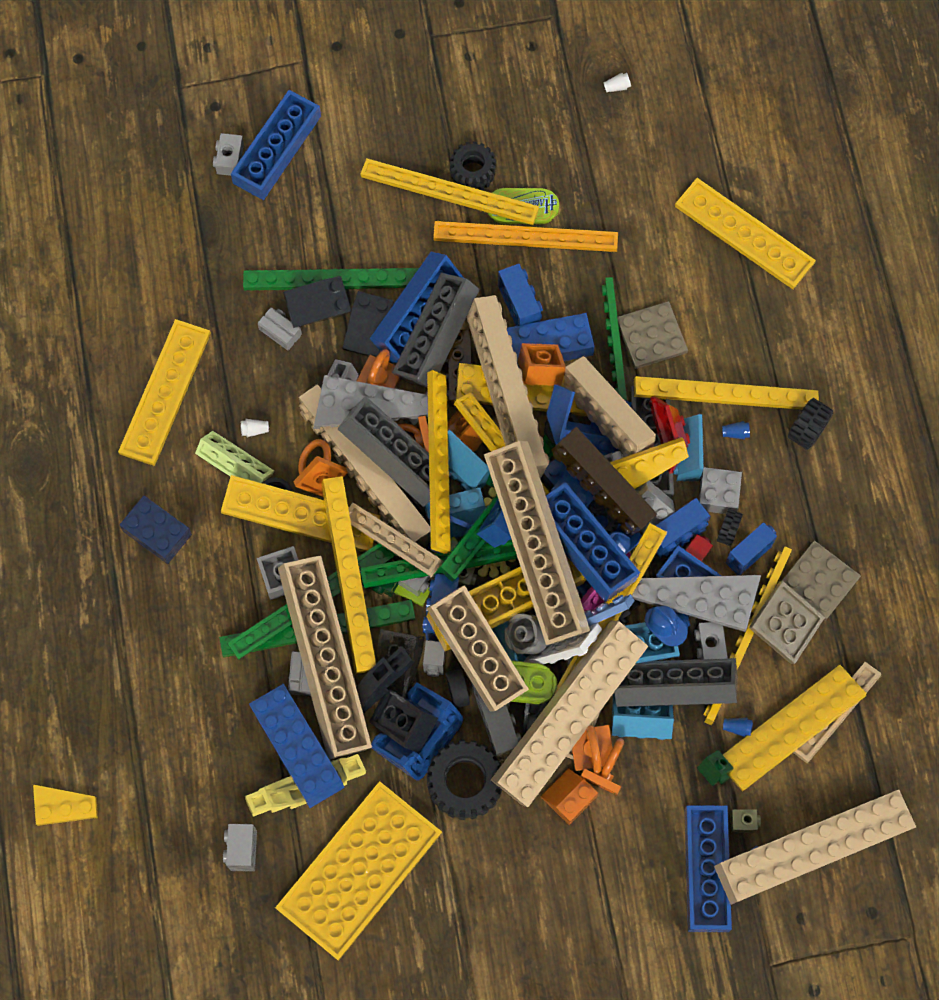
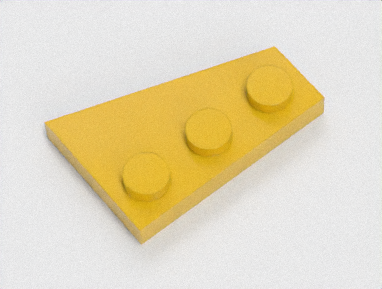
M33 785L37 826L98 818L95 796Z

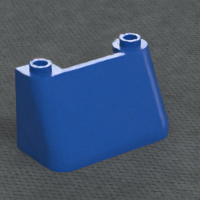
M416 683L409 690L408 699L438 717L421 752L418 753L404 748L384 733L375 736L371 745L375 752L415 780H420L426 775L433 756L438 754L439 749L445 748L459 730L463 717L450 701Z

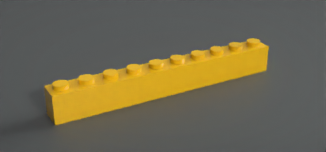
M343 476L323 479L322 490L355 675L367 673L376 665Z

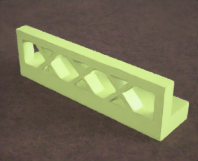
M214 431L201 438L195 453L230 477L232 475L262 483L274 473V470Z

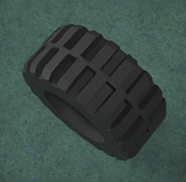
M459 740V743L451 742L448 743L447 747L439 749L438 754L434 755L431 759V764L428 766L427 771L428 792L434 805L436 804L442 813L445 812L452 818L458 817L459 820H465V818H471L472 820L481 814L482 816L487 814L488 810L493 809L497 800L500 799L502 789L492 782L491 779L501 767L500 760H497L496 754L493 751H489L486 745H479L474 740H471V742H465V740ZM461 762L477 765L484 775V785L481 791L469 798H461L452 794L446 783L447 773L452 766Z

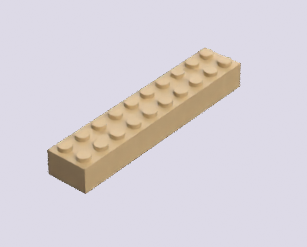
M496 295L474 298L467 315V320L505 446L517 441H528L541 479L549 465V458L544 453L543 438L539 436L538 422L532 414L533 406L527 398V387L523 385L522 371L517 365V354L512 349V338L506 330L507 322L502 317L501 303L498 302Z
M318 384L299 397L300 413L306 421L310 420L313 424L311 426L312 429L314 428L321 388ZM331 426L320 427V429H313L317 435L321 434L324 438L323 440L335 452L334 457L340 464L343 462L348 471L347 474L357 480L356 484L361 492L365 491L368 494V500L372 506H377L380 509L379 514L385 522L388 520L393 529L423 548L430 543L431 528L389 475L338 430V427L331 428Z
M517 441L484 454L546 645L555 644L590 632L528 441Z
M316 556L284 563L278 568L327 757L330 760L370 749L372 745L322 557Z
M611 620L492 777L491 781L519 804L529 807L647 649L648 645L621 622Z
M896 790L721 862L714 867L730 905L916 828V825L900 790Z

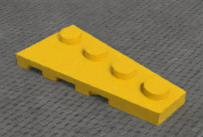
M681 437L610 463L636 489L689 456L685 441Z

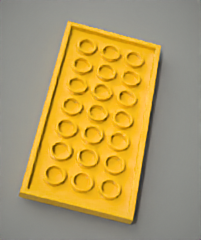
M379 781L275 908L339 961L442 834V831Z

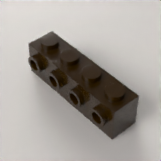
M470 329L459 331L445 360V365L449 366V371H445L446 383H449V389H447L449 407L455 406L459 363L471 364Z

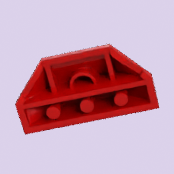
M655 396L651 397L649 405L660 444L683 437L687 449L688 444H690V438L688 433L684 432L685 421L683 415H679L678 409ZM678 464L668 469L669 474L674 472Z

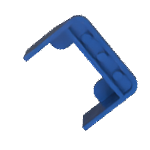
M555 384L547 410V419L555 444L557 445L577 427L602 455L605 456L617 452L619 449H616L612 445L611 440L600 432L595 422H591V425L567 421L575 392ZM625 400L626 403L631 407L632 403Z

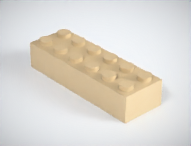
M584 356L565 367L564 388L575 392L574 400L576 405L587 413L589 420L596 423L600 432L606 435L611 440L612 445L623 453V457L654 447L656 434Z
M465 585L426 608L490 712L498 710L529 690Z

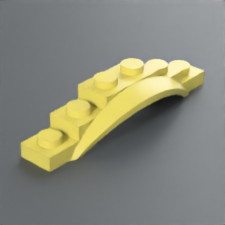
M358 754L331 762L344 786L347 785V781L366 774ZM291 776L245 796L252 816L269 810L273 813L287 807L293 809L307 804Z

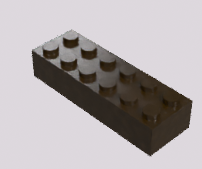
M577 427L551 449L554 458L567 467L568 473L580 481V485L584 490H589L594 496V501L607 510L608 516L620 524V528L624 533L630 536L634 535L657 515L653 508Z

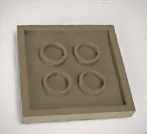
M669 301L617 317L621 335L635 369L688 353V348Z
M814 540L782 581L825 617L824 621H826L861 575Z
M780 581L749 626V629L790 664H795L825 617L786 583Z

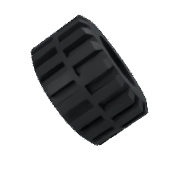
M473 141V144L466 142L465 146L459 145V150L455 149L450 158V175L453 182L479 190H484V186L488 188L495 176L496 160L494 159V153L490 152L491 149L489 147L485 148L483 143L478 145L477 142ZM471 162L482 166L480 170L475 172L467 171L463 167Z
M815 398L810 399L790 428L788 438L806 450L810 449L830 421L833 409Z

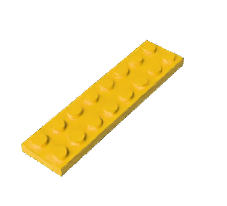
M698 178L675 203L677 209L793 290L815 264V259Z
M175 319L118 451L120 455L155 466L211 334L210 330Z
M459 363L456 400L471 392L479 404L493 405L482 366ZM564 377L561 385L562 387H564ZM526 385L528 391L527 398L532 403L533 410L547 412L554 386ZM573 399L570 412L574 415L587 416V413L580 409Z
M231 475L221 509L222 514L332 543L324 500ZM370 513L380 520V515ZM352 526L355 549L363 552L371 549L374 540Z
M841 665L837 666L755 729L751 736H746L723 754L734 768L729 773L730 778L743 792L866 696V692Z

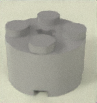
M517 614L509 620L510 624L508 628H505L504 633L507 646L516 653L537 655L550 646L545 643L537 615Z

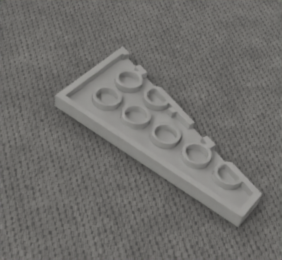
M324 375L313 429H320V427L331 426V428L338 427L353 407L365 396L393 421L403 418L418 419L421 416L428 418V395Z
M761 575L642 578L632 597L637 601L655 606H668L675 612L746 632Z

